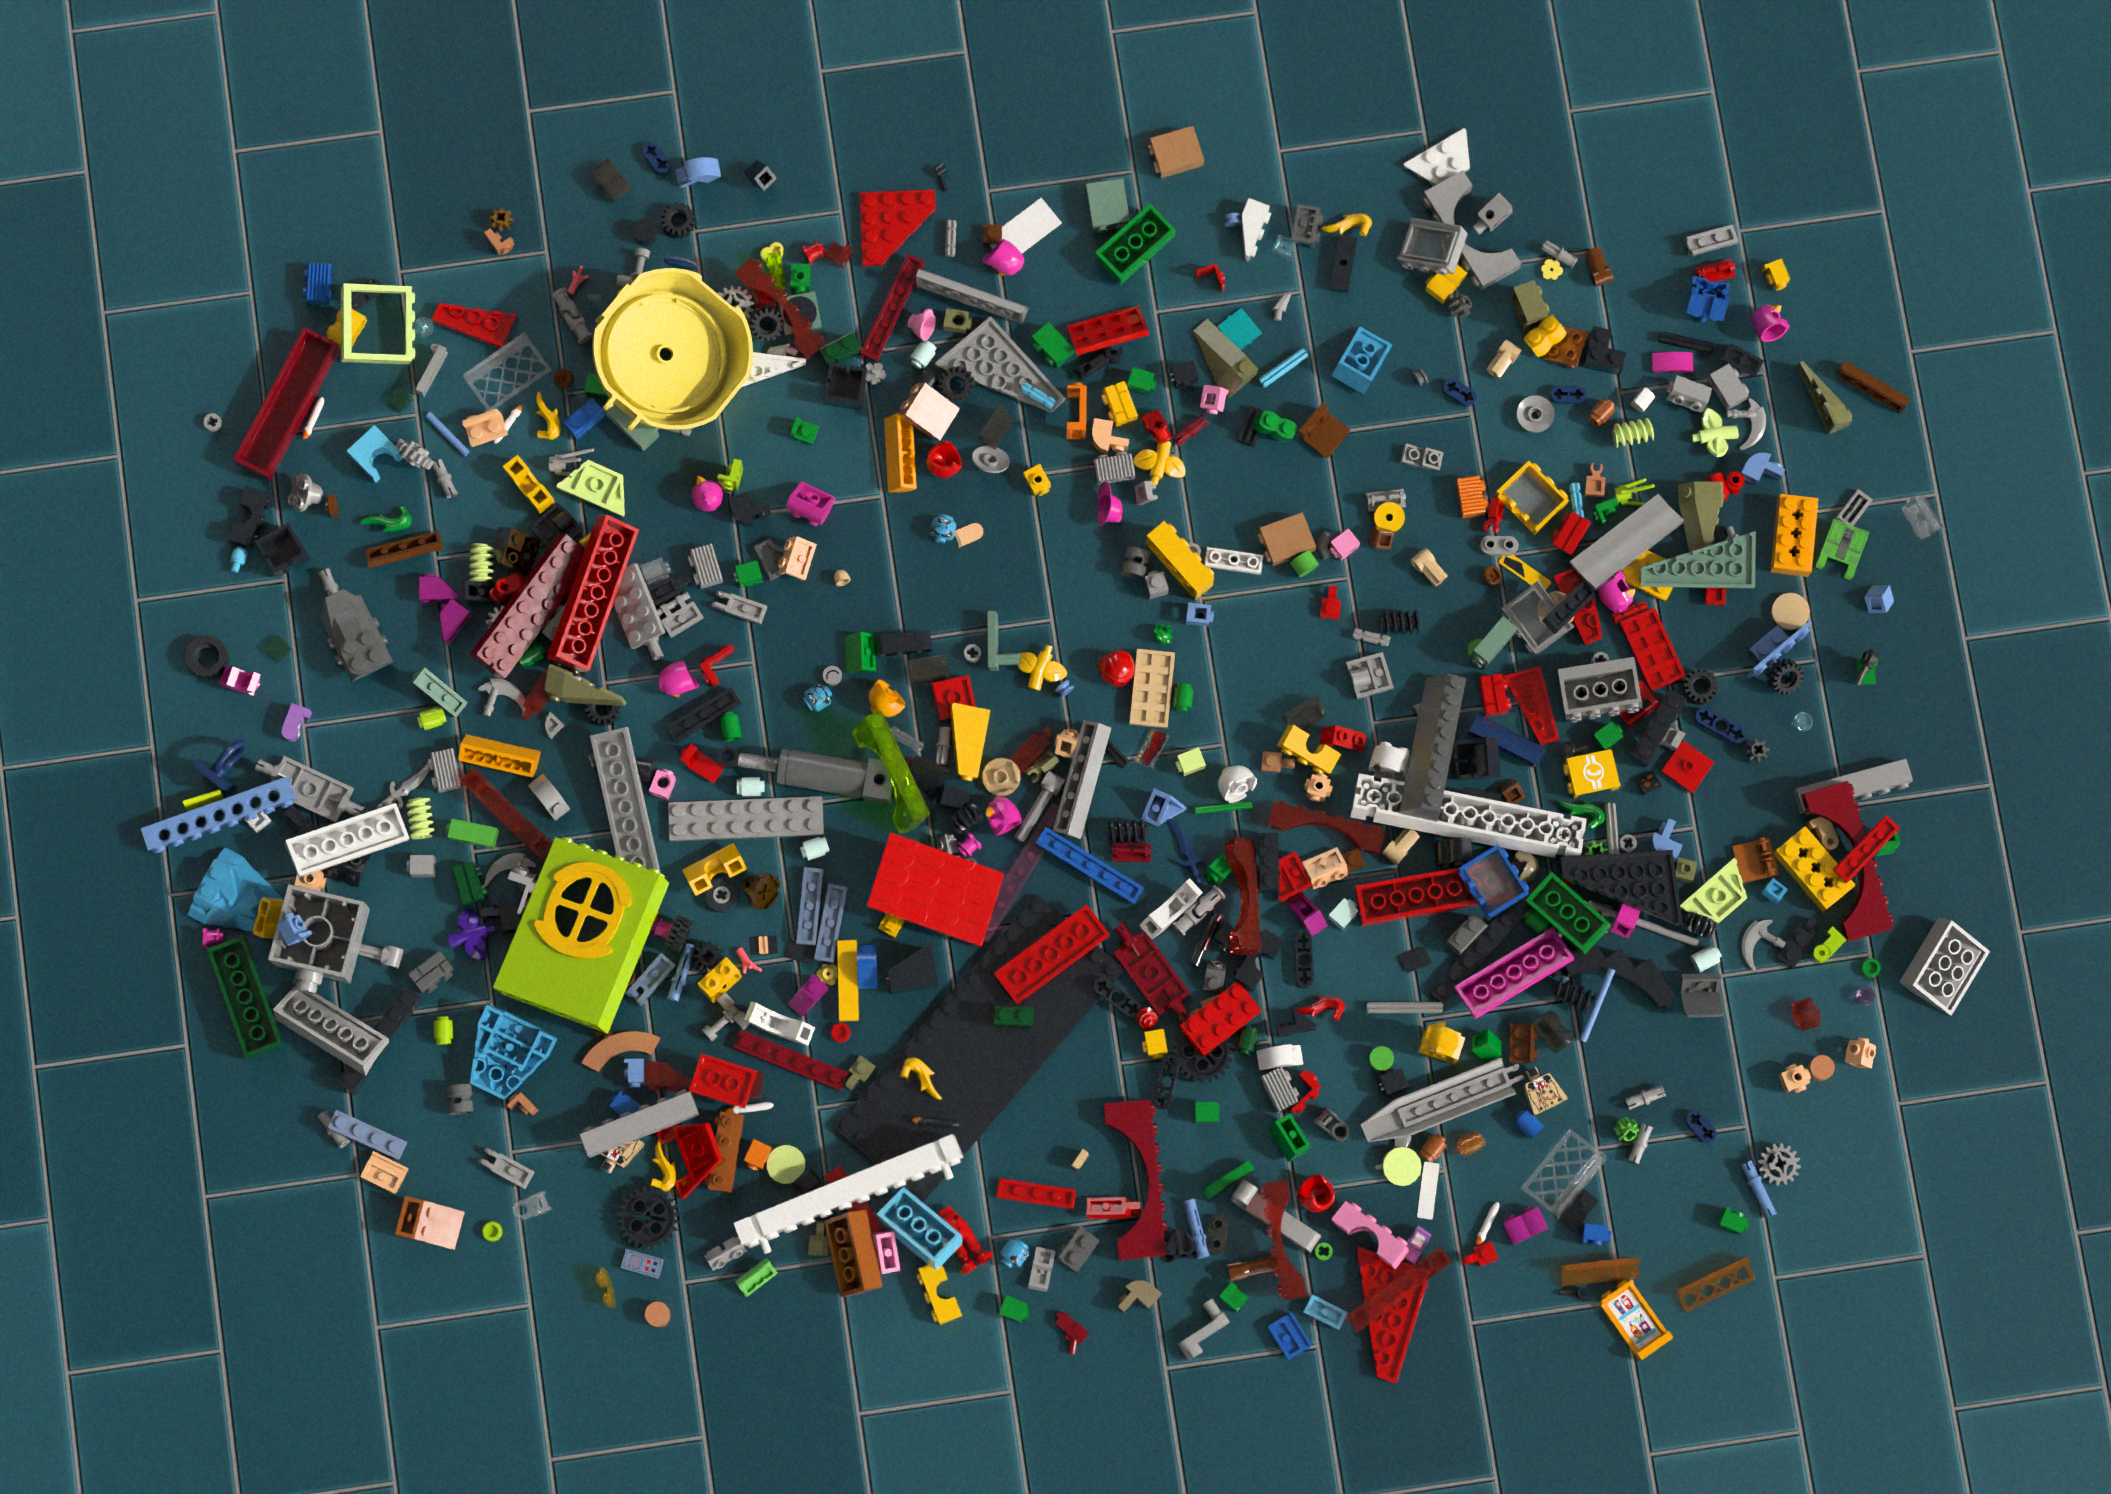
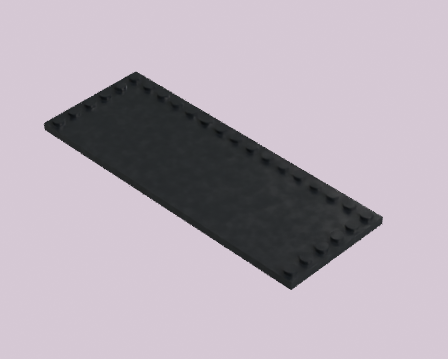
M1036 895L833 1128L876 1165L951 1134L955 1135L964 1156L1099 1001L1101 996L1092 989L1094 979L1105 977L1114 983L1125 969L1101 948L1096 946L1016 1005L994 973L1066 920L1040 896ZM1105 981L1097 983V985L1099 986L1098 990H1108V988L1104 986ZM994 1007H1034L1032 1028H1002V1026L995 1028L993 1026ZM914 1057L921 1060L934 1072L933 1075H929L930 1081L935 1091L942 1098L941 1100L930 1096L925 1089L921 1091L920 1079L914 1071L910 1070L907 1078L900 1076L904 1061L907 1058ZM918 1117L951 1119L960 1122V1126H920L914 1124L912 1119ZM943 1170L934 1174L929 1171L924 1173V1178L905 1181L906 1185L902 1186V1188H906L924 1203L944 1180L945 1175Z

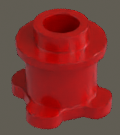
M813 241L814 243L807 247L801 246L810 265L813 264V260L819 257L823 258L825 250L820 242Z
M1731 472L1726 477V484L1733 495L1739 494V489L1744 486L1745 478L1740 472Z

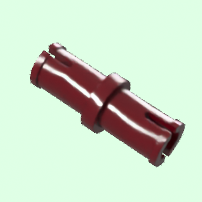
M1203 414L1190 424H1185V428L1172 436L1174 441L1181 437L1176 442L1178 446H1181L1191 436L1195 437L1199 430L1209 424L1207 419L1199 423L1205 418Z

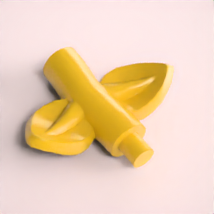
M1169 441L1163 444L1158 443L1156 452L1149 449L1140 451L1133 460L1134 465L1138 468L1151 470L1149 476L1153 485H1158V481L1162 479L1164 472L1174 478L1185 476L1183 462L1178 457L1169 456L1171 442Z
M1045 645L1044 650L1040 651L1038 657L1029 652L1020 653L1021 663L1017 664L1018 668L1022 672L1031 673L1028 688L1040 691L1043 677L1045 680L1053 683L1067 676L1066 669L1060 663L1051 661L1053 655L1050 653L1053 647Z

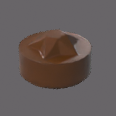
M560 369L555 373L554 382L558 387L569 388L573 384L574 376L571 371Z
M1489 566L1483 570L1482 580L1485 584L1493 586L1501 581L1502 575L1497 567Z

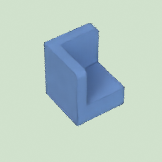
M1890 585L1872 586L1864 597L1869 613H1887L1894 602Z

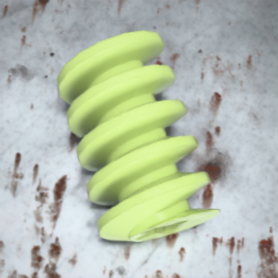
M1645 418L1643 422L1638 419L1636 424L1634 421H1630L1629 425L1623 422L1621 427L1616 423L1612 430L1616 448H1618L1619 442L1624 447L1627 440L1630 445H1633V439H1636L1638 444H1640L1641 438L1645 442H1648L1649 436L1654 440L1653 427L1648 418Z
M470 544L473 547L470 550V554L473 555L470 557V561L473 563L469 565V568L472 570L469 572V576L472 577L469 581L487 583V581L493 580V577L488 576L489 573H493V570L488 568V566L493 565V562L488 561V559L494 558V555L489 554V551L494 550V548L487 544Z
M430 798L408 800L410 803L406 807L410 811L407 812V815L412 817L408 820L409 824H412L409 829L414 832L410 835L411 839L430 838L432 835L429 833L435 831L434 828L428 827V825L433 823V821L427 820L428 817L432 816V813L426 812L431 806L425 805L426 802L430 801Z

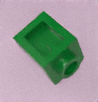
M797 417L795 421L792 420L789 427L791 438L813 446L819 426L802 421L800 417Z
M1616 497L1597 504L1593 508V519L1600 526L1606 522L1603 513L1609 515L1616 511L1615 509L1619 505Z
M1221 853L1208 867L1203 876L1209 883L1219 887L1223 880L1234 870L1236 864Z

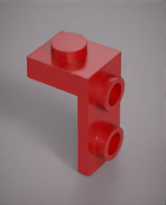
M732 644L730 646H722L718 649L716 655H709L701 661L700 668L703 672L701 676L706 684L711 683L713 687L719 684V679L711 669V666L735 651Z
M1337 725L1322 727L1320 745L1326 744L1329 747L1339 746L1357 752H1364L1365 733Z
M692 744L689 747L685 746L680 754V757H682L680 760L684 766L712 783L716 782L724 769L720 764L700 753L697 747Z
M1304 1070L1299 1075L1300 1080L1311 1091L1290 1110L1292 1115L1295 1112L1299 1114L1306 1107L1304 1103L1307 1100L1311 1099L1313 1101L1320 1094L1318 1090L1321 1086L1317 1083L1318 1078L1311 1071L1307 1072Z

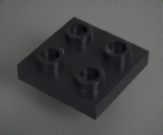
M558 502L529 527L547 548L550 547L558 535L567 534L574 540L584 531L572 515Z

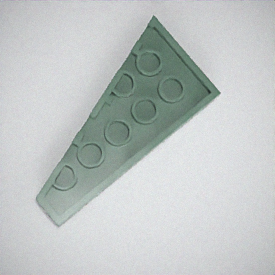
M1756 531L1641 567L1640 587L1754 589Z

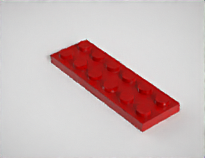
M1086 904L997 970L994 975L1016 1005H1018L1107 939L1110 934Z

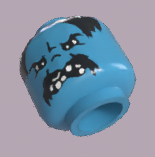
M939 514L938 517L932 520L929 533L935 538V542L945 544L946 541L953 539L956 523L952 517Z
M816 684L804 692L805 697L803 700L810 711L819 712L831 704L830 696H832V693L827 686L823 687L821 684Z
M1017 1238L1015 1240H1008L1000 1251V1255L1003 1257L1002 1262L1009 1268L1012 1266L1020 1267L1029 1256L1027 1250L1029 1247Z

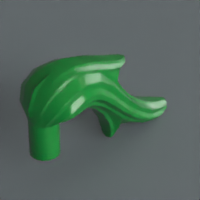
M402 506L398 509L401 514L398 518H387L379 513V516L363 519L360 524L385 527L383 532L400 531L407 529L411 525L412 517L406 507Z
M1556 800V804L1562 810L1569 812L1570 817L1574 815L1590 817L1592 821L1587 824V828L1590 831L1605 820L1604 812L1587 801L1582 800V805H1575Z

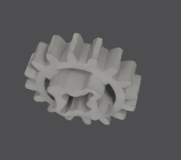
M731 285L730 290L724 287L723 294L717 293L724 300L730 296L726 302L732 306L734 300L736 306L745 311L743 314L747 320L750 318L749 314L751 312L754 313V309L751 308L755 306L754 302L751 301L753 297L752 295L747 296V289L742 292L741 286H738L737 290H735L733 285Z
M400 438L395 445L402 452L400 456L417 468L422 466L430 469L434 464V461L428 457L429 452L412 440L408 443Z
M1783 1143L1779 1144L1778 1148L1775 1144H1772L1771 1149L1768 1147L1764 1149L1766 1154H1760L1763 1160L1757 1163L1762 1165L1758 1171L1764 1172L1762 1178L1768 1177L1769 1184L1775 1181V1186H1779L1780 1182L1785 1186L1787 1185V1180L1790 1182L1794 1181L1792 1175L1796 1177L1799 1175L1796 1169H1800L1801 1166L1797 1165L1796 1162L1800 1158L1794 1157L1797 1153L1796 1151L1790 1152L1791 1146L1784 1149ZM1781 1152L1786 1154L1789 1158H1785L1784 1156H1782ZM1772 1154V1160L1767 1164V1159ZM1777 1162L1783 1163L1781 1169L1775 1166ZM1792 1165L1791 1171L1787 1175L1786 1170L1788 1166ZM1769 1171L1776 1173L1777 1177L1773 1176Z

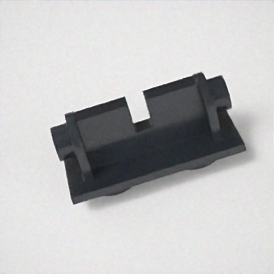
M371 278L363 284L377 285L380 280ZM351 292V308L358 309L368 303L364 297L366 295L369 296L370 300H373L383 293Z

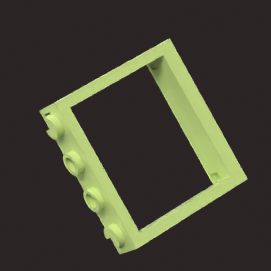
M343 284L341 286V362L409 365L412 359H415V348H412V341L415 340V329H412V322L415 321V311H412L415 293L412 292V286ZM351 292L405 294V355L351 353Z

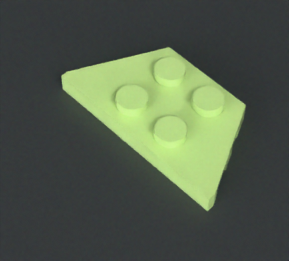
M587 460L581 467L569 474L566 479L559 482L556 486L557 489L623 518L625 516L623 475L597 463Z
M1735 858L1732 859L1684 901L1680 908L1687 912L1702 914L1713 919L1717 924L1720 923L1747 899L1742 885L1743 881L1738 871L1737 860Z

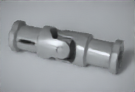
M560 288L552 293L551 297L559 305V311L570 330L576 334L578 343L583 344L590 340L593 334L585 326L586 322L574 301H571L568 297L566 288Z
M1213 885L1210 892L1205 896H1201L1199 901L1189 907L1184 912V916L1177 922H1173L1172 925L1182 936H1185L1186 931L1192 925L1198 924L1206 916V911H1212L1214 905L1221 899H1225L1226 896L1216 885ZM1192 910L1195 915L1199 916L1198 919L1192 914Z

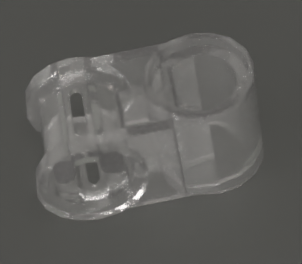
M542 1191L516 1202L513 1206L515 1217L519 1220H526L551 1211L552 1207L548 1205L545 1197L546 1192ZM519 1206L527 1207L528 1210L525 1215L517 1214Z

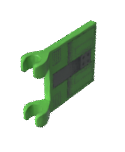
M1833 519L1816 567L1822 569L1825 566L1827 557L1848 565L1844 578L1851 580L1870 532Z

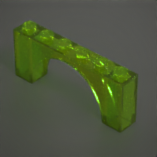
M881 710L864 717L852 733L859 748L869 747L876 752L890 775L896 798V808L892 818L899 833L902 834L917 828L930 815V812Z

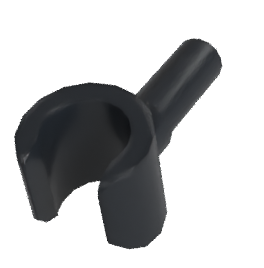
M942 163L936 167L935 174L939 177L943 191H947L943 176L947 173V169Z
M1580 1287L1576 1290H1559V1295H1572L1578 1299L1588 1297L1580 1295V1290H1587L1586 1287Z

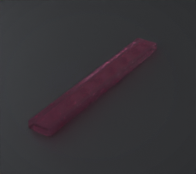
M1052 802L1002 882L984 939L988 943L1046 851L1035 843L1045 827L1053 831L1059 806Z

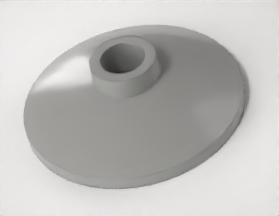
M1529 396L1517 408V420L1521 427L1529 432H1543L1553 423L1554 408L1544 397ZM1536 413L1538 418H1532L1531 414Z
M981 446L975 449L972 455L973 463L979 469L989 473L1003 472L1010 463L1009 456L1003 450L994 446Z

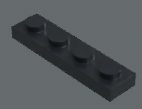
M1583 580L1541 621L1555 635L1596 593Z
M730 687L670 723L666 728L677 744L742 703L733 688Z

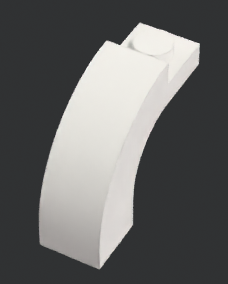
M1188 879L1139 926L1153 940L1191 907L1203 892L1191 879Z
M754 1002L750 1003L744 1019L759 1029L807 1046L815 1027L803 1021L783 1016Z

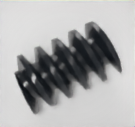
M1384 610L1379 619L1380 635H1382L1384 629H1386L1388 635H1390L1391 629L1394 630L1395 635L1398 634L1399 629H1401L1403 634L1406 633L1407 629H1409L1410 634H1413L1414 629H1416L1419 634L1418 612L1414 610L1411 616L1410 611L1406 610L1403 616L1402 611L1399 610L1396 616L1394 610H1391L1388 616L1387 611Z
M1109 819L1108 841L1111 838L1113 844H1115L1117 838H1119L1121 844H1123L1125 838H1127L1128 843L1131 844L1132 839L1135 838L1136 843L1139 844L1140 838H1142L1144 844H1146L1147 823L1145 825L1143 819H1140L1137 825L1135 819H1132L1129 825L1128 820L1125 819L1122 825L1120 819H1117L1114 825L1112 819Z
M1561 977L1554 994L1555 1001L1562 997V1004L1569 1000V1007L1576 1003V1010L1583 1006L1584 1013L1586 1014L1590 1010L1597 992L1591 996V989L1584 993V986L1577 990V983L1570 987V980L1563 984V977Z

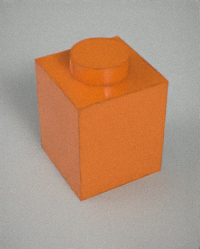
M754 1139L744 1159V1162L747 1163L746 1167L754 1171L758 1169L763 1170L772 1147Z

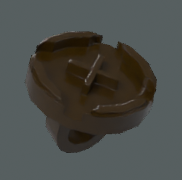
M764 872L758 876H749L742 882V889L748 895L749 905L756 910L768 909L778 898L779 892L777 890L778 887L780 888L778 878L771 873Z

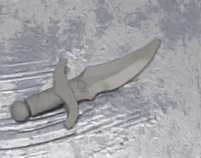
M427 763L417 774L402 782V785L397 790L394 789L395 783L392 781L390 784L391 795L378 804L377 809L391 805L396 800L399 802V809H402L404 805L402 797L408 795L411 790L418 787L425 779L430 770L429 764Z

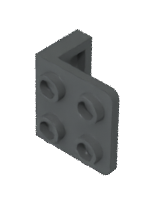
M1720 973L1681 975L1679 992L1685 1017L1723 1016L1719 994L1721 984Z

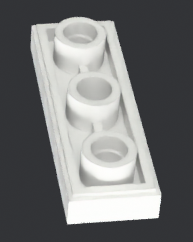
M1207 547L1204 566L1261 575L1263 555ZM1236 558L1237 562L1233 563L1230 559Z

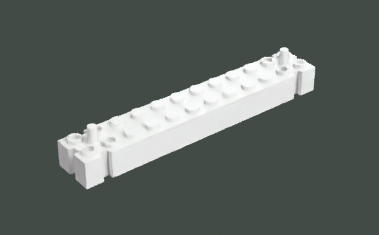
M1361 773L1358 775L1350 816L1352 818L1366 820V816L1374 817L1373 822L1452 838H1470L1472 842L1492 846L1499 845V847L1552 858H1555L1556 854L1563 855V857H1577L1581 855L1586 818L1571 816L1569 820L1564 819V814L1444 790L1440 814L1437 822L1399 814L1405 782L1382 778L1381 782L1374 781V776Z
M951 1134L734 1223L742 1245L752 1248L761 1244L764 1254L771 1252L768 1241L779 1237V1232H792L801 1223L805 1226L815 1222L814 1218L816 1217L826 1218L833 1215V1210L839 1208V1210L843 1211L852 1207L851 1203L857 1201L860 1204L870 1200V1195H883L888 1192V1188L893 1186L897 1189L905 1186V1181L907 1180L917 1181L924 1178V1173L929 1171L934 1174L943 1170L946 1180L953 1178L950 1167L961 1163L960 1159L964 1157L955 1135Z

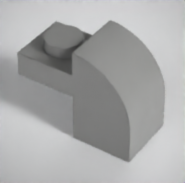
M544 774L528 785L555 821L570 810L562 796Z

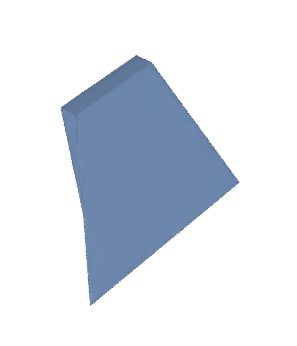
M1154 788L1141 819L1159 827L1160 824L1188 808L1171 795Z

